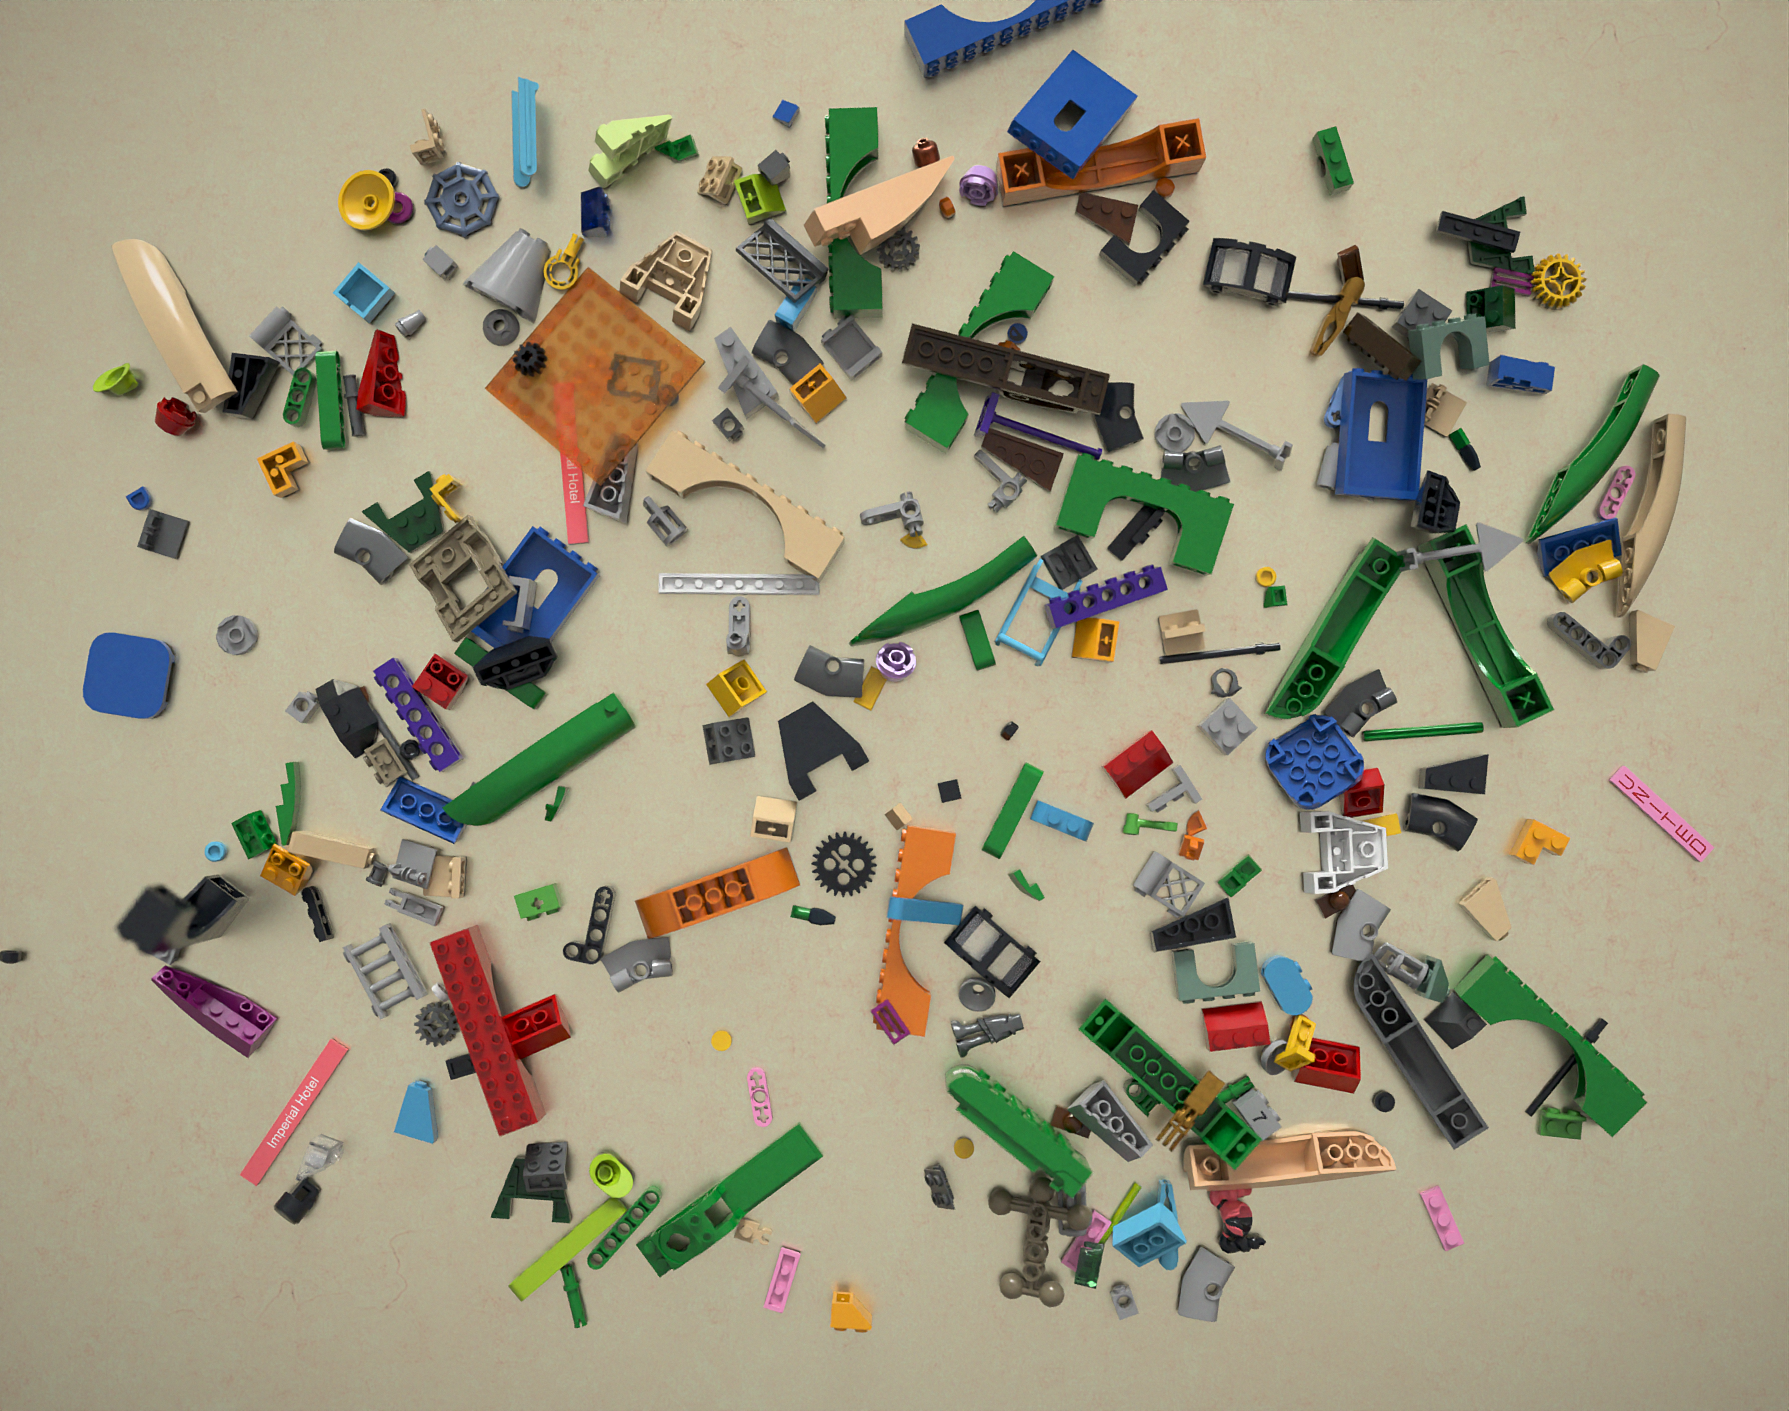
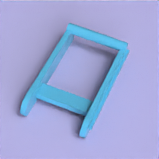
M518 77V92L511 91L513 180L518 187H526L530 182V176L537 170L535 94L539 89V85L529 79Z
M1039 559L1037 565L1033 566L995 640V645L997 646L1002 642L1037 660L1036 666L1042 665L1061 627L1053 628L1041 653L1005 634L1029 588L1049 598L1060 596L1062 599L1068 597L1067 592L1036 577L1043 563L1042 559ZM1078 580L1073 591L1081 590L1082 580ZM1067 603L1064 607L1067 614L1072 607L1070 603Z

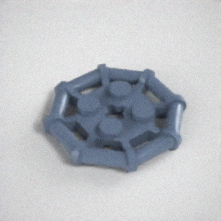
M456 162V165L438 174H433V180L427 198L424 200V205H427L438 229H445L467 237L468 234L492 223L491 218L497 200L500 197L488 177V172L485 169L479 170L464 165L461 162ZM457 173V178L447 183L443 181ZM466 173L475 176V179L473 181L466 180L462 177V174ZM481 181L488 194H481L477 186ZM441 184L443 186V193L440 195V198H435ZM458 195L467 196L464 203H457ZM483 200H489L485 213L482 214L480 212ZM436 204H442L445 210V214L442 217ZM475 215L481 218L466 226V220ZM450 217L460 220L461 226L449 223L447 220Z

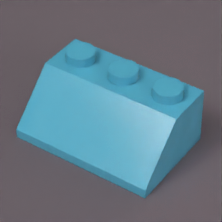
M1160 1202L1113 1226L1112 1246L1138 1267L1186 1244V1238L1174 1214Z

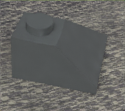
M1454 992L1424 1019L1452 1050L1471 1040L1487 1025Z

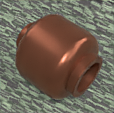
M922 138L913 146L912 154L917 167L922 168L940 161L936 142L928 138Z

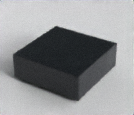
M957 779L937 783L942 803L962 799Z

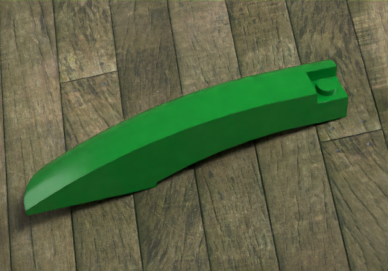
M1643 364L1628 373L1614 407L1598 433L1569 466L1558 470L1525 543L1531 544L1564 518L1592 491L1615 463L1634 433L1660 375L1656 370Z
M1022 536L997 557L974 572L935 589L917 594L910 592L864 628L848 644L852 647L903 636L943 621L995 591L1034 560L1037 554L1025 536Z
M1372 537L1362 554L1359 553L1310 630L1266 711L1267 714L1280 719H1291L1305 716L1320 705L1345 668V664L1376 610L1401 574L1399 568L1405 567L1402 555L1397 556L1395 550Z

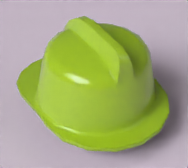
M125 363L103 373L95 381L93 390L95 392L109 390L117 395H122L135 389L138 386V382L129 369L130 364Z
M601 1154L592 1160L589 1168L590 1178L605 1194L613 1198H621L630 1192L633 1185L632 1175L615 1157L610 1154Z

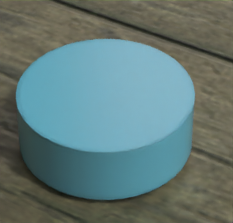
M211 842L205 847V856L212 862L223 860L227 854L226 846L222 842Z

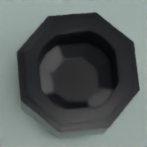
M1013 721L1008 722L1002 728L1000 736L1009 741L1019 728L1018 725Z
M408 739L401 744L399 753L404 759L413 760L419 755L420 748L417 741Z
M3 950L0 952V961L6 964L18 963L21 961L22 953L13 950Z

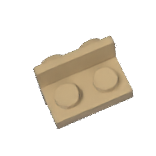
M713 156L707 163L704 177L699 181L697 193L709 195L720 203L727 204L735 187L734 180L739 178L743 168L734 163L735 159L731 156Z
M1197 609L1159 616L1166 656L1205 648L1203 632H1206L1205 626L1201 624Z

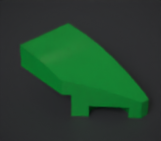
M691 134L673 142L669 140L655 146V150L680 162L699 155Z
M558 786L554 805L546 804L545 821L551 822L563 806L569 787Z
M1020 869L1008 874L1015 886L1024 894L1038 901L1045 898L1038 884L1029 885Z

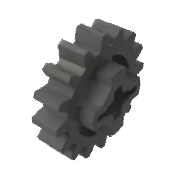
M903 227L901 231H897L878 245L880 248H877V253L881 254L879 261L885 260L884 266L887 267L890 264L892 271L895 267L902 271V266L909 269V263L915 264L916 260L914 257H919V252L915 251L920 249V244H915L918 241V237L912 238L913 231L911 230L906 233L905 227ZM909 242L912 247L911 253L907 249V245ZM885 245L890 249L888 255L885 252ZM895 246H896L897 248H898L899 246H902V251L898 250V251L896 252V251H895Z
M436 1002L435 1006L432 1003L427 1004L428 1010L425 1007L421 1008L422 1014L416 1015L419 1021L414 1023V1026H419L415 1033H421L422 1035L419 1040L426 1039V1045L433 1042L434 1047H437L439 1042L442 1046L447 1044L446 1039L452 1041L453 1037L451 1034L456 1035L458 1031L454 1028L459 1026L458 1022H455V1019H457L456 1015H452L453 1008L448 1010L447 1003L440 1007V1002ZM433 1011L431 1018L425 1020L426 1016ZM437 1020V1023L441 1024L442 1026L437 1028L436 1025L430 1023H433ZM444 1029H449L447 1034L441 1037L442 1031Z

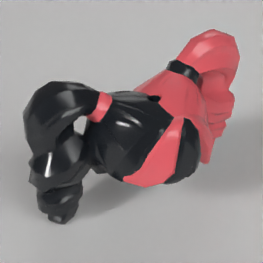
M1252 1188L1209 1192L1210 1201L1219 1210L1223 1221V1232L1219 1238V1246L1227 1254L1239 1251L1243 1253L1249 1252L1251 1249H1259L1260 1245H1265L1266 1243L1262 1237H1245L1252 1228V1211L1247 1204L1237 1200V1198L1249 1196L1252 1193ZM1222 1199H1227V1200H1228V1201H1226V1202H1224V1203L1221 1202Z

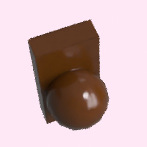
M1353 245L1338 252L1336 264L1341 272L1343 286L1347 280L1353 277H1359L1364 281L1359 248Z
M1352 884L1316 899L1315 902L1323 917L1326 919L1346 909L1356 889Z
M1056 1105L1050 1125L1069 1133L1089 1138L1091 1130L1066 1108Z

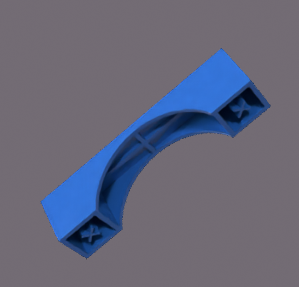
M1035 0L1021 13L993 22H979L962 18L941 4L905 20L904 35L923 77H934L942 69L954 68L960 61L972 60L978 53L990 52L996 45L1001 43L1002 45L1008 44L1014 37L1019 35L1020 37L1026 36L1032 29L1037 27L1039 29L1049 25L1050 21L1055 19L1057 21L1067 17L1068 13L1073 11L1075 13L1080 12L1086 8V5L1091 3L1098 4L1103 0Z

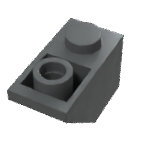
M774 150L758 164V171L773 186L790 177V161L784 153L780 154L777 150Z

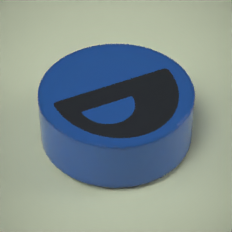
M1020 323L1011 325L1007 332L1009 341L1014 344L1023 343L1028 335L1027 328Z

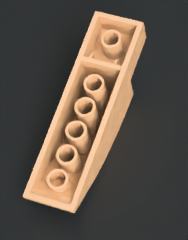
M954 156L947 157L815 208L804 223V227L814 247L818 245L826 246L832 243L833 239L839 237L841 240L849 235L860 255L878 246L902 228L920 210L953 163Z

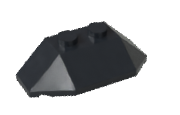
M1427 470L1415 501L1411 527L1429 534L1455 532L1460 501L1453 488L1449 485V480L1446 476Z
M527 636L492 649L473 666V671L480 685L510 690L545 677L558 655L549 638Z
M332 679L316 688L319 705L339 741L356 759L364 754V750L375 744L379 720L359 686Z

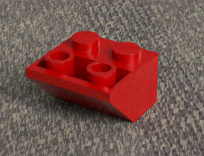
M434 653L412 687L445 710H451L462 694L469 676Z

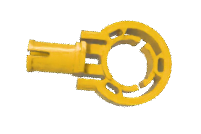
M574 233L561 259L558 260L563 250L558 249L556 255L549 258L544 266L546 282L557 290L570 288L578 277L577 267L581 260L577 258L573 267L571 265L585 239L579 237L575 244L578 235ZM567 256L570 257L568 262L565 261ZM557 263L567 265L570 269V276L567 281L573 276L572 282L566 286H560L559 284H565L566 282L556 281L552 274H549L552 279L550 281L547 277V267L549 264L551 265L550 272Z

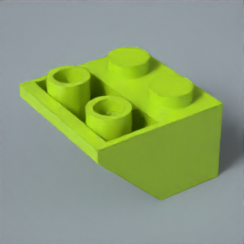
M751 174L734 180L748 224L786 212L777 184L771 186L761 174Z

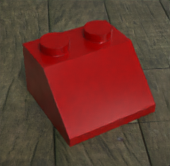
M1378 768L1364 770L1362 779L1355 786L1339 795L1342 816L1353 818L1383 813L1385 784Z

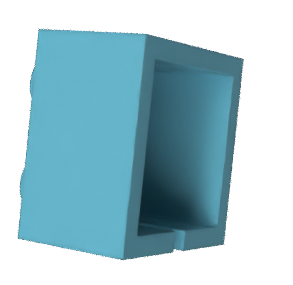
M358 262L334 290L333 294L370 324L395 292Z

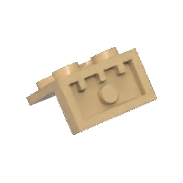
M425 108L421 109L429 140H417L415 144L410 145L412 154L421 165L444 159L442 152L445 151L443 141L439 139L437 134L440 132L438 122L434 120L433 115L429 114Z
M436 856L428 889L423 888V895L456 899L463 898L466 857Z

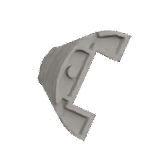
M520 228L464 281L463 285L480 295L482 293L512 309L522 318L535 323L545 281L544 266L550 258L551 251L547 248V242L540 238L535 240L529 237L530 233Z

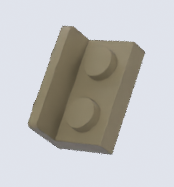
M386 738L364 750L365 756L363 759L369 768L373 766L376 771L374 776L379 784L383 783L387 787L389 783L407 773Z

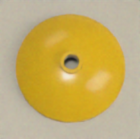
M373 170L359 171L350 176L343 184L338 197V208L343 220L358 230H372L382 225L392 213L395 203V193L391 182L384 175Z

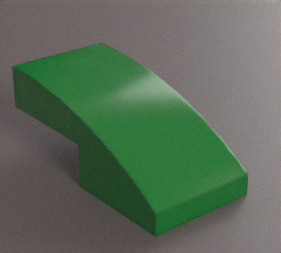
M1248 854L1218 881V884L1230 897H1233L1252 878L1260 873L1262 868Z

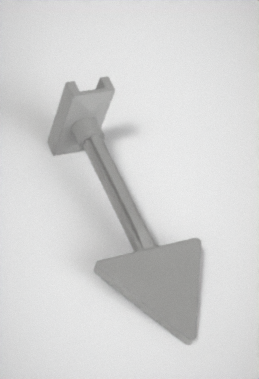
M743 355L719 385L718 389L725 394L735 383L741 388L744 387L782 419L789 421L792 426L824 448L826 445L796 419L791 417L785 409L748 381L749 378L743 372L750 360Z
M1229 401L1181 403V407L1205 444H1208L1216 428H1220L1267 452L1269 456L1276 459L1274 467L1282 471L1286 457L1291 455L1293 444L1285 441L1280 448L1223 421L1222 417L1230 404Z
M1476 523L1478 544L1426 553L1416 552L1415 548L1398 551L1397 556L1403 555V562L1405 563V567L1399 569L1400 572L1417 569L1418 564H1423V561L1480 552L1483 570L1486 572L1521 544L1523 538L1482 523Z

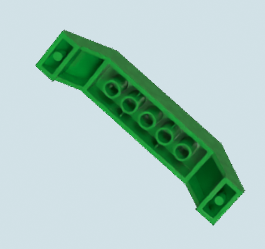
M1106 998L1078 1029L1173 1114L1178 1109L1181 1110L1185 1104L1183 1102L1200 1082ZM1217 1096L1201 1116L1197 1115L1194 1119L1195 1124L1191 1128L1234 1170L1239 1167L1262 1141V1138Z

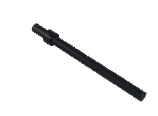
M1289 291L1287 299L1337 303L1341 299L1337 295ZM1360 297L1356 305L1378 307L1381 310H1387V308L1403 309L1404 301L1389 300L1385 297H1380L1379 299Z
M1261 642L1255 643L1253 646L1159 656L1160 664L1253 653L1262 655L1265 652L1279 651L1281 646L1280 642L1270 644Z
M1601 1018L1596 1026L1585 1034V1039L1591 1044L1595 1043L1600 1038L1598 1035L1608 1025V1022ZM1574 1054L1568 1058L1525 1112L1532 1117L1575 1065L1576 1058Z

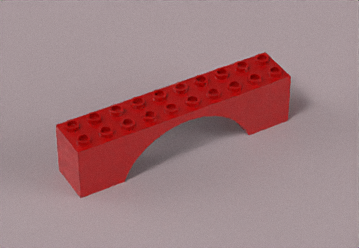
M475 925L429 942L499 1137L538 1123L546 1115L533 1076L521 1062L505 1027L494 990L491 960L479 926Z

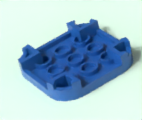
M113 632L97 636L89 649L83 684L85 703L92 710L101 713L138 719H153V717L158 716L165 710L168 704L165 701L172 662L175 663V655L172 654L170 647L165 644L166 642L157 639Z
M1316 714L1308 716L1307 721L1277 740L1274 738L1270 741L1266 750V764L1270 772L1291 801L1305 810H1314L1325 805L1355 786L1364 774V759L1361 753H1358L1332 716L1327 717Z

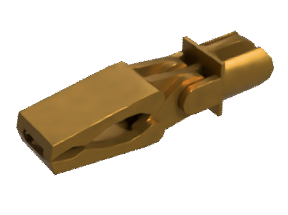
M1353 277L1347 280L1340 293L1337 294L1341 299L1324 317L1310 349L1313 355L1322 356L1345 326L1351 310V304H1358V300L1364 291L1365 283L1361 278ZM1334 321V329L1331 335L1323 342L1326 328Z
M1208 1070L1183 1102L1185 1104L1184 1107L1176 1111L1156 1137V1140L1159 1142L1172 1126L1173 1130L1162 1143L1166 1147L1177 1132H1179V1136L1168 1149L1172 1152L1195 1124L1194 1119L1197 1115L1201 1116L1224 1087L1225 1082Z

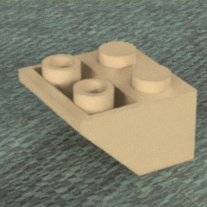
M757 796L750 837L790 843L792 841L797 802Z

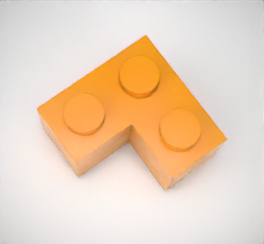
M293 441L257 458L274 496L282 498L299 490L291 471L308 464L307 458L299 444Z
M1527 819L1509 855L1526 864L1534 865L1542 849L1553 855L1562 856L1570 838L1534 819Z

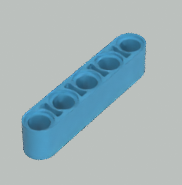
M890 897L887 918L959 925L964 905L941 901Z

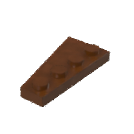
M989 428L981 446L1004 463L1051 492L1064 453Z

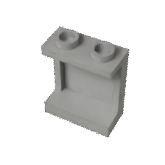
M851 315L848 318L847 316L843 317L837 323L838 326L834 330H827L822 335L821 344L852 381L881 358L883 354Z
M509 576L513 586L520 588L515 621H503L502 625L508 626L507 630L523 633L524 629L530 630L537 582L527 578Z

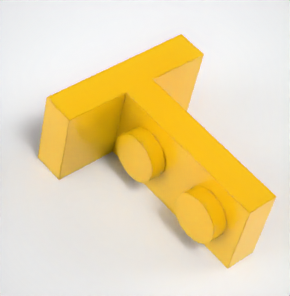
M1301 1014L1295 1016L1286 1049L1275 1056L1274 1062L1290 1072L1312 1063L1315 1055L1309 1052V1047L1316 1023Z

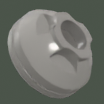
M497 309L491 311L485 317L483 332L492 344L506 346L518 337L520 331L519 321L510 311ZM496 320H503L505 323L501 331H496L493 327Z
M970 978L960 987L959 1000L969 1010L976 1012L985 1011L991 1008L995 1002V988L989 981L983 978ZM981 985L984 987V991L977 992L973 989V986Z
M1284 1040L1271 1042L1270 1045H1265L1262 1049L1261 1065L1269 1075H1277L1285 1070V1068L1274 1062L1275 1056L1286 1049L1287 1042Z

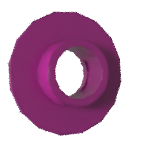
M394 192V205L401 203L403 208L399 213L392 211L387 220L399 224L410 218L413 212V204L406 194Z

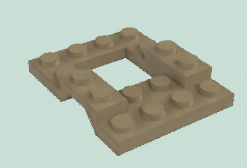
M470 515L465 516L409 564L417 580L433 597L436 603L435 611L452 641L456 643L517 593L502 567L503 562L485 533L481 532ZM471 562H474L489 588L461 611L457 605L459 601L448 582Z

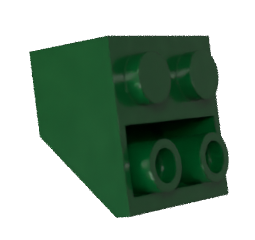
M1500 285L1466 292L1467 314L1485 317L1486 332L1516 329L1514 288Z

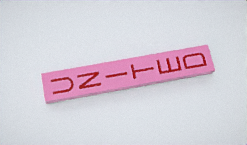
M1622 766L1609 780L1698 862H1702L1715 848L1626 766Z

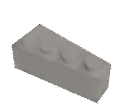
M731 327L714 338L728 374L744 355L750 360L743 372L749 378L748 381L772 400L779 397L774 386ZM736 383L733 385L746 419L766 406L744 387L741 388Z
M612 432L583 504L584 507L626 524L638 447L637 441L621 433Z
M1104 1080L1090 1085L1067 1108L1072 1115L1127 1162L1141 1158L1153 1146Z

